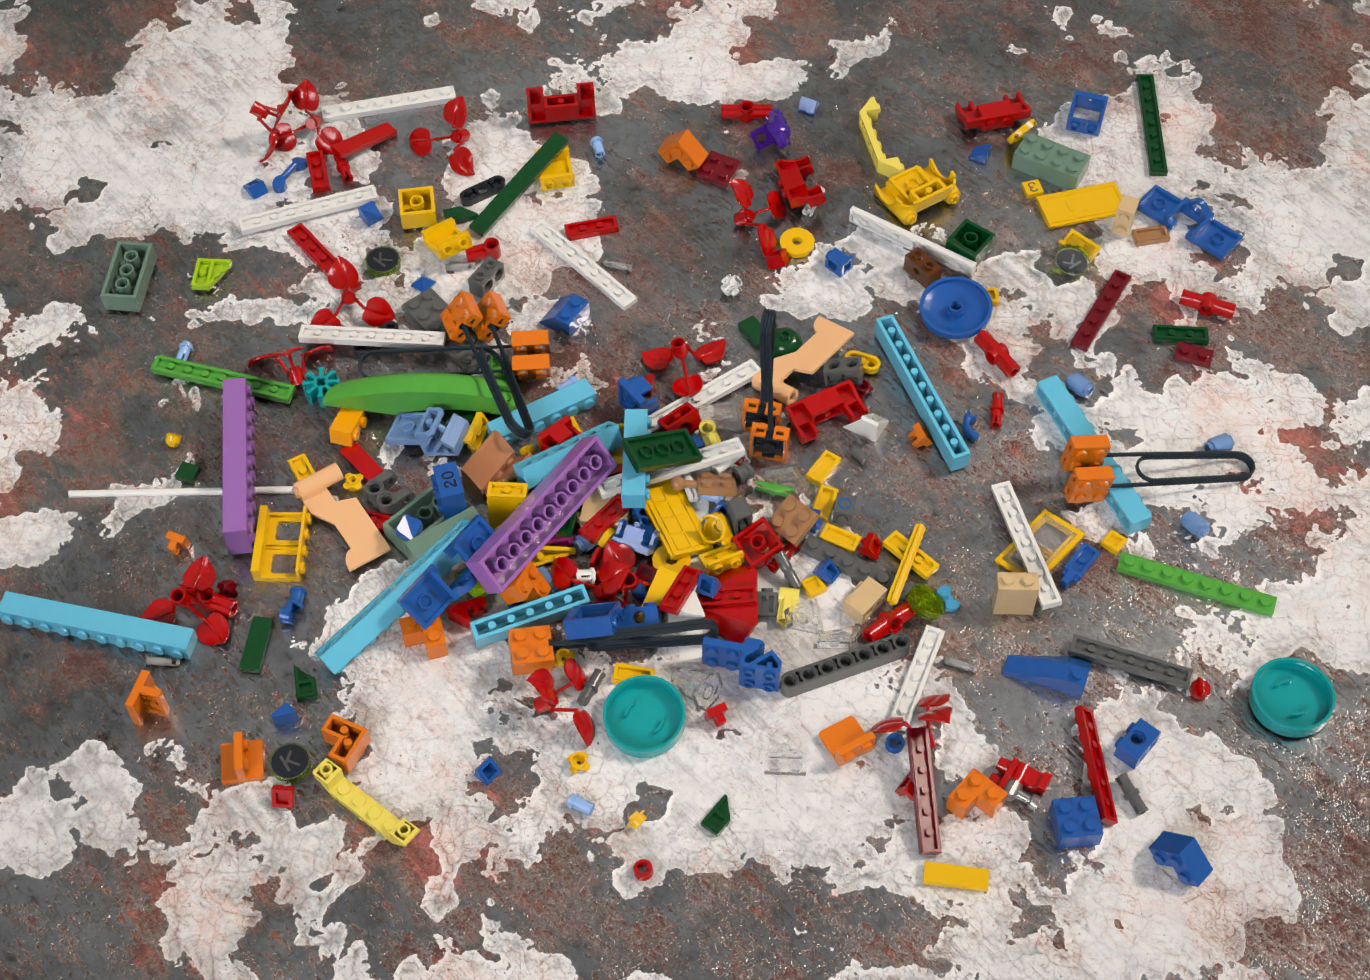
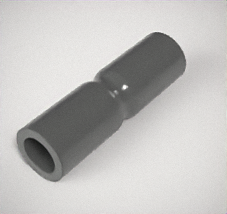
M785 551L774 555L789 587L795 589L801 587L802 584L796 572L792 569Z

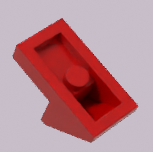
M485 596L451 604L446 607L448 620L469 630L470 617H479L488 613Z

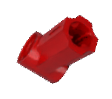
M494 237L487 238L484 243L474 245L465 250L468 263L486 259L488 256L496 260L501 257L499 241Z

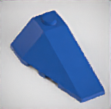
M1008 655L1002 674L1081 698L1092 663L1067 656Z

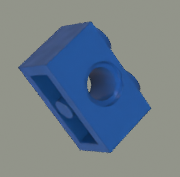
M655 602L643 603V607H635V604L623 605L625 619L619 628L661 624V610H659L658 605H655ZM639 613H643L645 617L641 623L636 622V616Z
M1142 718L1136 723L1132 722L1126 730V736L1124 738L1120 736L1114 744L1116 747L1114 756L1134 770L1157 743L1161 731Z

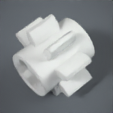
M729 274L721 280L723 283L721 290L725 295H732L734 297L742 291L740 287L743 283L737 275L731 276Z

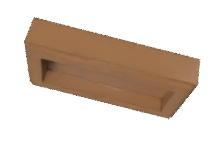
M1165 225L1132 229L1130 233L1136 247L1169 242L1171 238Z

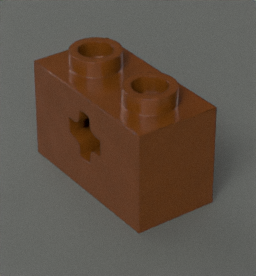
M917 247L905 255L903 269L925 289L933 282L941 279L942 267L922 249Z

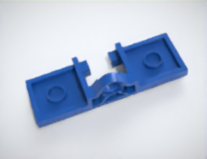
M1155 184L1139 201L1138 211L1165 225L1170 230L1177 225L1178 221L1173 217L1178 212L1198 222L1200 225L1195 230L1190 229L1186 233L1185 239L1222 261L1243 239L1242 235L1215 220V214L1210 211L1206 201L1202 198L1189 199L1185 197L1181 200Z
M476 515L443 552L449 558H453L458 554L466 563L495 531L481 515ZM430 564L397 600L398 604L422 629L426 630L452 601H457L460 596L469 592L476 585L477 579L468 567L448 587L438 576L440 570L434 564Z

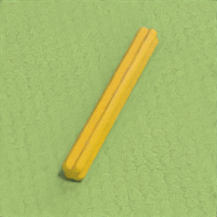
M921 523L915 524L886 598L890 605L898 603L926 530V527Z

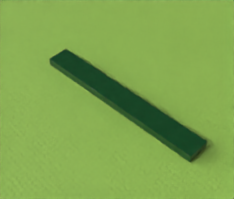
M1137 74L1136 84L1149 175L1167 176L1168 169L1153 74Z
M555 131L469 225V229L484 237L569 144V140Z

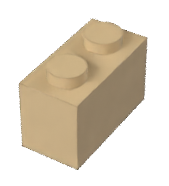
M1122 195L1116 211L1112 233L1125 237L1129 236L1140 199Z
M868 576L865 581L858 583L852 594L849 593L844 598L843 612L860 625H863L886 600L888 589Z

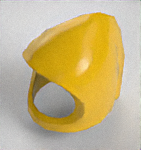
M714 512L700 519L698 532L705 541L716 544L721 543L722 545H728L733 542L731 523L726 515L721 512ZM705 518H707V520H706V522H705V524H704V529H703V531H702V529H701V523L703 522V520H704Z

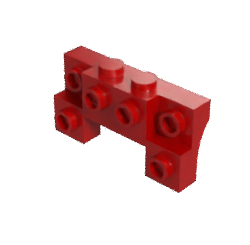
M593 82L576 83L577 93L550 96L543 95V86L526 88L529 124L596 118Z
M1016 92V98L1009 99L1008 95L1005 94L1002 101L977 105V108H975L972 101H969L968 107L961 108L960 103H956L955 107L957 117L960 122H963L966 129L980 127L981 131L1013 126L1015 120L1030 118L1032 111L1020 92Z
M808 155L795 160L781 159L774 162L780 177L777 181L784 199H788L792 209L806 203L812 208L826 202L820 184L808 189L806 188L803 177L814 173Z
M850 379L830 388L822 389L816 394L808 395L797 402L785 406L784 414L792 424L793 432L802 445L819 438V430L815 425L844 413L850 423L860 420L863 415L868 414L867 407L860 399Z

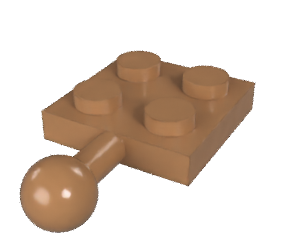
M702 472L701 474H696V480H684L681 476H675L670 482L671 488L675 491H681L684 488H697L698 495L736 497L737 494L735 476L729 473L715 475L710 472Z
M788 494L768 523L774 532L777 533L781 542L783 539H786L797 547L819 519L820 515Z

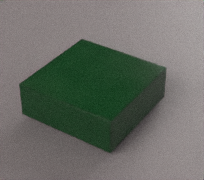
M183 461L174 476L175 480L193 485L201 468L198 465Z

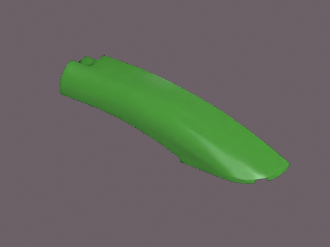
M399 373L347 380L332 386L326 392L322 405L390 415L427 410L428 407L501 415L484 377L451 373ZM496 379L510 412L514 411L515 402L507 381Z

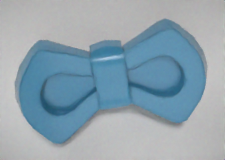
M940 586L936 595L945 603V611L951 613L957 611L960 607V602L953 599L951 587Z

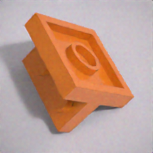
M142 669L125 703L133 723L142 726L148 712L166 717L170 712L162 690L156 687L150 671Z
M242 731L233 732L234 743L220 744L222 785L265 780L263 740L248 741V739H244Z

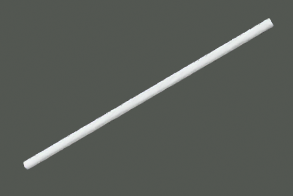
M294 486L255 487L256 494H294L292 491ZM223 487L68 491L69 498L223 495Z

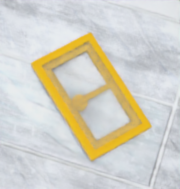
M1046 509L1029 524L1049 572L1085 536V533ZM1012 541L994 562L1010 572L1026 573Z

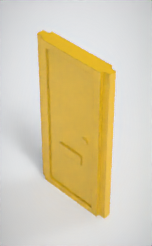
M1113 181L1037 196L1035 199L1048 228L1054 229L1114 217L1122 195Z
M672 478L646 486V488L650 489V500H646V508L644 509L654 529L660 531L659 538L670 560H677L713 550L712 543L705 541L699 535V519L683 490L675 491L671 488L670 482Z

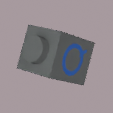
M837 493L832 522L840 525L852 524L857 496Z

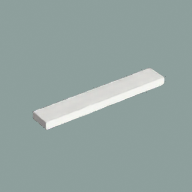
M926 624L890 718L903 717L904 721H907L910 725L944 638V630ZM903 726L897 731L906 733L907 727Z

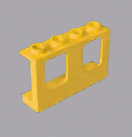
M260 505L251 564V574L254 581L301 582L302 574H305L306 570L304 557L308 555L306 541L310 539L308 525L312 523V514L308 513L307 505L303 506V512H270L268 505ZM281 522H301L299 540H276L277 525ZM275 555H297L295 573H272L273 557Z

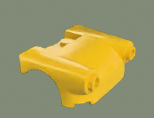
M932 158L929 159L928 167L923 169L918 165L890 177L885 187L879 189L877 184L874 185V195L904 225H912L917 220V212L942 200L947 204L957 203L961 193L956 186L957 176L954 171H950L948 178L944 177L936 168Z

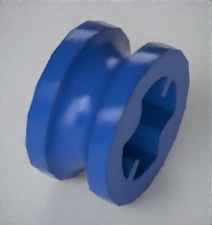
M891 733L885 742V748L893 754L901 752L905 745L903 736L898 733ZM894 740L898 741L896 747L892 745Z

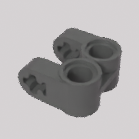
M390 469L369 480L365 484L367 501L371 505H375L379 513L393 516L413 501L415 494L408 487H404L394 494L387 491L398 479L397 475Z

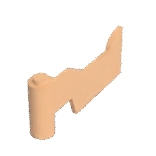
M818 316L813 325L815 334L804 345L793 353L774 358L773 398L786 405L794 403L798 397V390L785 384L783 381L793 371L813 375L854 336V332ZM761 370L754 374L751 380L752 387L760 392Z
M334 462L293 483L294 488H292V491L297 499L301 498L303 503L307 505V509L312 516L335 525L350 547L346 553L345 560L347 568L351 572L391 551V548L356 497L335 501L328 491V487L344 479L340 468Z

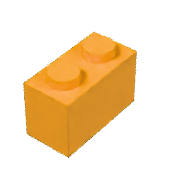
M341 408L329 428L330 442L352 447L354 441L359 439L362 428L366 427L367 417H365V411Z

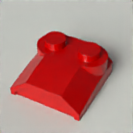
M764 516L732 537L739 550H743L747 562L755 569L763 568L767 564L768 559L784 547V544Z

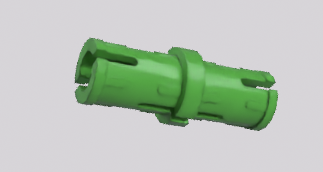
M758 479L756 481V485L764 487L755 486V492L768 493L773 497L775 495L787 497L788 494L793 496V494L786 493L785 491L794 492V487L779 485L778 482L770 483Z

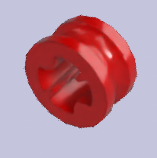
M641 859L634 864V875L638 880L647 881L653 876V867L650 861ZM643 866H646L648 872L640 874L639 868L642 867L643 869Z

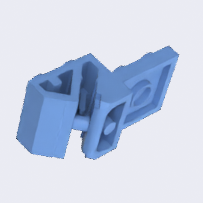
M428 407L425 413H398L384 440L387 445H420L425 455L458 456L464 445L463 440L470 424L466 419L453 413L444 426L440 423L444 410L440 407Z

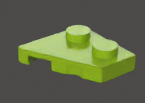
M197 258L191 282L192 290L210 291L232 267V260Z

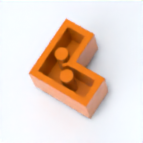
M688 129L666 137L657 149V152L667 163L678 159L688 172L699 168L709 155Z
M530 561L506 589L499 594L507 605L521 601L525 604L548 596L551 586L532 561Z
M440 615L426 630L422 629L411 616L399 619L405 648L425 643L429 660L449 655Z
M331 713L321 729L324 742L333 745L328 757L343 772L350 774L371 741L368 729Z
M973 768L948 796L946 808L961 820L975 806L993 818L1005 805L1008 793L977 769Z

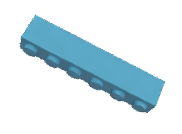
M586 378L526 405L535 428L532 434L543 431L566 415L568 417L575 416L579 412L591 409L597 405L596 392ZM518 410L512 411L511 414L515 421L524 428ZM502 416L486 423L488 436L496 430L509 445L523 440V438L516 436L507 428Z
M625 409L624 438L651 434L648 428H652V418L648 417V409ZM623 450L622 508H646V500H650V489L646 488V485H650V474H647V472L636 473Z
M607 421L566 440L560 445L557 444L514 464L513 468L517 482L528 483V490L535 489L583 437L597 435L609 453L616 451L621 446L620 442L622 440L618 424Z
M580 584L470 622V632L478 649L507 639L509 629L547 625L565 619L574 606L590 604V599L584 584Z

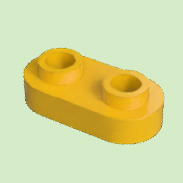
M855 350L848 351L845 354V357L861 356L864 373L875 374L880 370V359L874 355Z

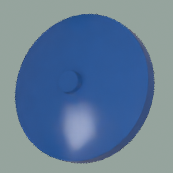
M959 276L945 277L933 282L924 290L920 299L919 313L924 325L934 334L947 339H966L975 336L988 325L992 315V300L988 291L972 279Z

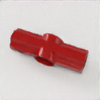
M744 100L740 104H721V119H739L743 123H749L753 119H765V116L768 117V113L772 110V104H754L750 100Z
M1183 289L1179 301L1181 305L1197 309L1198 313L1203 316L1215 314L1232 319L1236 304L1220 300L1211 292L1199 294Z
M985 330L980 331L974 337V342L983 350L989 364L996 365L1007 378L1016 376L1021 367L1009 355V350L1004 343H998Z
M181 584L179 588L183 589L187 587H185L184 584ZM196 588L195 592L188 593L191 596V604L201 607L204 612H217L229 618L237 613L238 601L217 594L212 588L205 591H199Z
M907 600L890 612H881L875 622L864 628L862 636L869 644L882 639L889 633L897 634L901 631L903 624L914 618L917 613Z

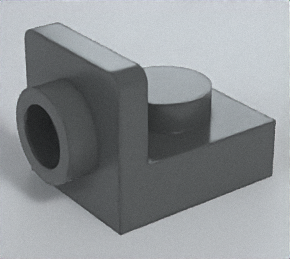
M761 588V591H758V616H777L778 592H773V588Z

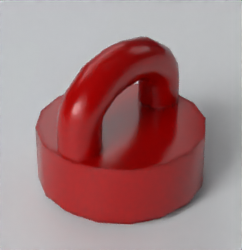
M1198 677L1191 683L1189 692L1193 698L1204 700L1209 697L1211 686L1207 681Z

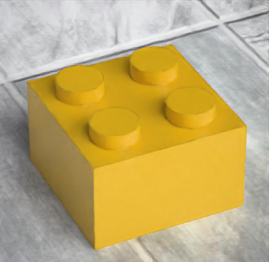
M433 186L398 189L402 229L430 227L437 224Z

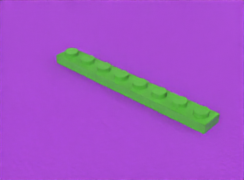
M157 355L150 368L154 374L223 389V380L246 378L247 385H251L252 396L290 404L296 391L295 385L162 355Z
M1121 552L1116 569L1120 573L1269 617L1273 616L1277 597L1125 552Z

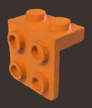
M849 716L819 732L820 740L839 767L863 754L869 753L875 747L876 736L872 731L865 733L853 716Z

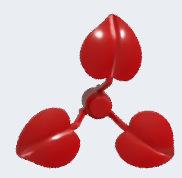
M306 79L293 90L291 100L297 109H304L305 113L310 115V117L305 120V125L293 131L288 123L275 125L272 128V131L278 137L275 148L284 152L290 151L297 144V138L294 133L304 128L309 130L317 129L319 136L315 140L318 150H323L324 154L334 155L335 153L331 150V145L343 141L342 135L332 126L324 127L320 133L322 118L309 112L315 111L318 108L319 96L314 85ZM271 133L269 134V138H268L269 144H271V142H272V134H271Z
M292 90L287 91L288 97L283 104L277 105V109L254 101L249 111L272 134V142L265 157L259 161L260 163L271 156L278 141L277 135L262 118L266 119L268 114L276 117L274 126L277 125L289 106L293 95Z
M459 96L448 101L443 109L446 122L452 123V128L456 129L452 131L450 136L430 138V131L427 128L419 127L410 134L409 143L413 151L419 156L430 154L432 141L451 139L454 143H459L453 149L454 153L449 156L450 167L459 175L473 176L475 175L473 156L468 148L460 147L470 139V133L467 129L462 128L466 123L467 111L464 97Z
M744 179L729 181L728 183L734 191L736 200L742 207L740 212L734 214L735 224L737 226L745 225L746 227L758 226L757 234L763 257L768 256L776 248V235L772 228H767L766 224L752 223L755 215L771 210L772 216L775 219L783 218L786 214V206L781 195L776 190L769 191L767 194L769 207L753 212L747 209L752 205L751 200L754 197L751 185Z
M337 256L328 271L327 277L332 287L336 289L344 288L341 291L342 300L334 314L328 308L317 311L310 325L341 326V322L336 316L343 304L351 305L354 302L365 310L362 314V319L371 326H381L388 321H392L395 318V313L390 304L382 297L370 298L365 307L356 298L355 290L351 288L358 283L359 276L356 268L347 259Z
M678 337L671 341L672 348L660 347L649 351H641V356L644 364L654 371L667 368L669 362L673 361L674 356L681 360L685 377L675 380L672 384V390L677 396L692 397L701 391L703 381L697 374L688 377L684 361L688 351L698 361L702 360L705 364L716 363L724 357L726 341L725 339H720L704 344L694 352L683 338Z
M325 345L301 354L300 369L299 365L294 366L291 353L302 350L303 346L291 347L287 350L256 356L248 361V368L264 358H275L285 371L287 378H290L291 384L298 386L302 384L303 380L306 381L304 376L306 372V357L318 352L329 351L334 353L331 346ZM279 356H288L291 368H288L289 371Z
M608 540L604 549L603 562L615 560L630 565L632 568L635 564L636 556L629 546ZM629 571L623 583L625 587L624 601L620 598H611L606 602L620 601L621 608H623V605H628L626 603L629 590H635L639 584L650 587L651 583L638 579L633 572Z
M206 555L201 556L186 570L183 576V584L187 588L173 589L170 593L171 601L165 598L153 601L138 618L174 625L176 619L173 613L177 611L176 605L180 608L188 607L204 621L197 628V637L203 644L218 645L226 642L229 636V623L227 619L217 612L211 613L206 619L190 605L191 596L188 594L189 592H195L196 588L199 591H205L215 582L216 573Z
M558 557L553 561L551 567L552 583L560 590L567 589L571 581L577 584H584L586 587L593 588V595L598 600L592 604L604 603V601L616 597V592L626 580L631 566L615 560H608L603 563L599 571V578L602 583L593 585L574 579L573 577L577 573L575 562L567 557Z
M574 658L566 659L564 662V672L570 682L556 691L553 688L554 679L547 669L541 668L534 671L527 681L540 694L533 701L536 711L538 713L550 710V713L574 712V724L586 746L589 747L595 735V725L586 710L580 711L578 708H555L559 703L557 694L572 685L577 691L583 690L586 676L582 667Z
M950 694L930 695L920 699L917 703L918 707H926V712L919 714L917 718L920 721H926V726L919 728H928L930 749L936 747L931 729V721L950 724V717L953 712L952 707H937L948 702L951 698ZM892 717L879 721L870 731L874 734L896 731L903 726L911 728L907 721H904L903 717Z

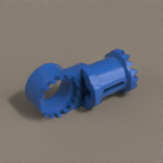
M298 586L290 588V598L280 610V623L292 625L295 612L303 610L302 603L304 597L307 596V590L303 589V587L301 588V586L299 588Z

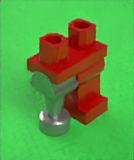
M1001 757L995 769L1004 773V776L1000 777L992 772L989 779L1008 793L1006 801L1010 802L1017 799L1027 803V809L1034 812L1053 775L1047 772L1043 774L1031 768L1028 764L1020 762L1015 757L1012 761ZM1022 789L1025 790V791H1027V792H1029V793H1031V794H1033V795L1030 796V795L1027 794L1026 792L1022 791Z

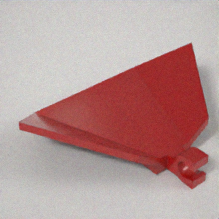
M741 564L738 568H731L714 577L719 580L722 586L714 598L699 593L697 597L705 614L703 619H712L717 622L719 636L727 641L744 644L745 637H749L758 624V571L754 567Z

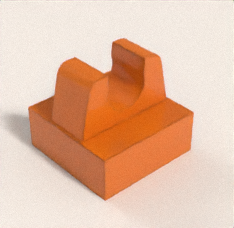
M919 422L912 426L913 430L908 434V437L911 440L917 438L916 441L912 442L915 448L923 445L928 447L933 444L927 430Z
M169 530L165 536L169 541L167 549L175 555H179L183 548L189 550L192 544L185 536Z

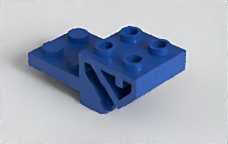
M710 637L703 638L702 664L710 667H723L731 671L739 670L738 685H742L745 688H758L766 692L779 691L782 661L773 650L764 654L765 643L762 640L745 637V642L742 644Z

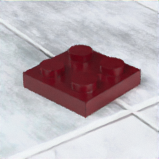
M711 150L697 171L696 178L727 189L730 185L728 182L734 179L742 166V161Z

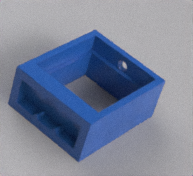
M1075 90L1065 129L1099 136L1109 97ZM1075 108L1100 112L1098 122L1073 117Z
M620 601L574 606L563 620L567 640L614 635L625 619L624 608H621Z

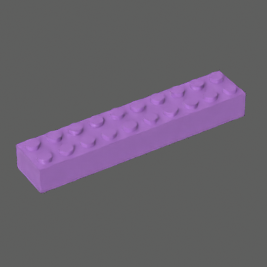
M246 378L223 380V536L230 555L253 553L256 533H253V529L256 528V518L253 517V513H256V503L253 501V497H256V489L253 486V482H256V474L253 470V467H256V460L253 455L256 447L255 441L252 440V437L256 435L255 427L252 426V422H255V413L252 411V408L255 407V399L252 396L251 385H247Z
M597 435L583 437L465 563L488 594L502 593L617 466Z

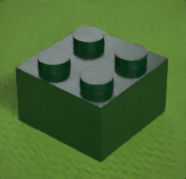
M965 219L947 238L945 248L976 262L977 267L993 249L996 234Z

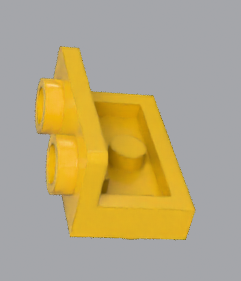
M1071 229L1064 240L1060 239L1058 241L1060 250L1072 248L1083 253L1087 258L1088 266L1101 250V246L1074 229Z
M733 542L698 555V560L707 575H719L723 571L738 568L741 564H744L743 550L739 551Z

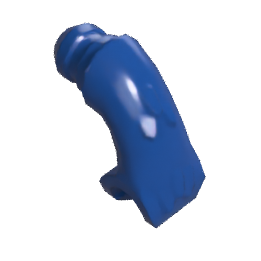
M968 409L962 423L963 434L965 438L977 441L979 433L975 432L970 425L976 423L978 415H970L971 410Z
M631 508L633 523L640 522L649 526L650 519L647 516L641 515V512L645 509Z

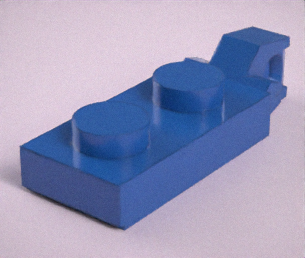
M1084 542L1064 566L1061 574L1064 577L1061 579L1059 586L1067 590L1072 582L1077 584L1099 558L1101 552Z

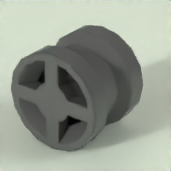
M747 461L742 462L740 466L731 468L732 475L735 476L738 484H743L746 479L754 478V471Z

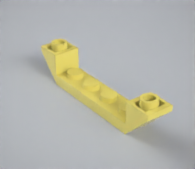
M871 97L859 112L858 124L876 171L890 178L905 171L898 157L886 159L885 153H882L881 142L877 140V132L872 128V121H878V113L881 112V109L875 97Z
M327 757L313 770L312 774L333 798L392 844L406 847L420 832V829L407 819L399 820L346 779L342 769Z

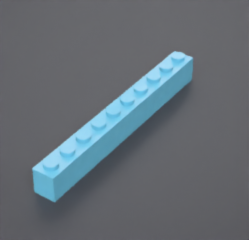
M891 314L877 318L874 333L950 471L967 467L971 453L895 317Z
M1057 375L1037 382L1035 394L1067 443L1070 436L1097 435L1092 423L1088 422L1084 411L1078 407L1074 396L1068 392L1065 383ZM1104 457L1102 466L1112 467L1115 476L1113 484L1131 483L1125 477L1121 466L1115 462L1113 457ZM1133 487L1108 489L1105 500L1128 535L1149 528L1152 513L1149 508H1146L1140 494L1136 493Z
M462 518L314 652L330 672L335 675L343 671L351 659L357 658L362 653V649L374 643L382 631L388 630L396 618H400L406 613L397 600L430 564H434L440 570L438 576L441 578L447 576L454 565L463 561L458 554L453 558H449L443 550L470 521Z
M8 591L5 592L0 602V619L5 624H18L25 628L33 627L44 632H57L63 636L72 635L83 640L92 639L102 644L111 643L122 648L126 646L138 651H151L157 655H171L176 659H190L198 641L193 628Z

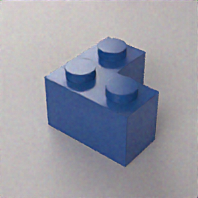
M1163 831L1149 846L1154 861L1159 865L1173 867L1179 881L1184 885L1199 887L1213 871L1195 837Z

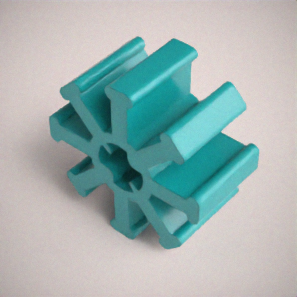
M318 367L319 376L314 375L311 370L306 373L308 381L303 380L302 386L308 402L314 405V402L318 400L320 407L323 408L326 407V405H322L326 392L332 386L340 383V379L337 378L335 370L331 369L326 375L325 368Z

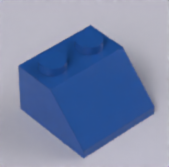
M576 294L561 297L541 319L540 324L570 339L589 317V301Z

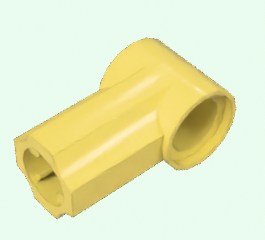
M703 420L699 425L698 436L703 438L705 447L720 443L721 440L717 434L715 423L711 420Z
M780 587L776 623L785 627L793 625L800 589Z

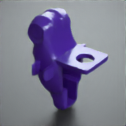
M776 108L768 113V117L765 116V124L750 132V136L759 151L772 143L781 150L790 145V127L787 125L783 113ZM761 133L765 134V140L758 142L757 136Z

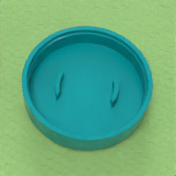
M1291 657L1273 659L1261 666L1252 680L1248 694L1249 704L1254 715L1266 728L1282 736L1293 738L1310 736L1320 731L1332 715L1336 702L1335 691L1328 677L1315 665L1302 659Z
M639 675L628 678L619 683L609 693L604 703L603 722L606 734L611 743L624 754L637 758L659 756L674 747L684 732L686 711L682 696L671 683L660 677Z

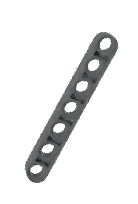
M897 633L788 671L781 676L780 692L785 697H794L903 659L909 653L910 637L905 633ZM790 683L793 684V686H787L785 684Z

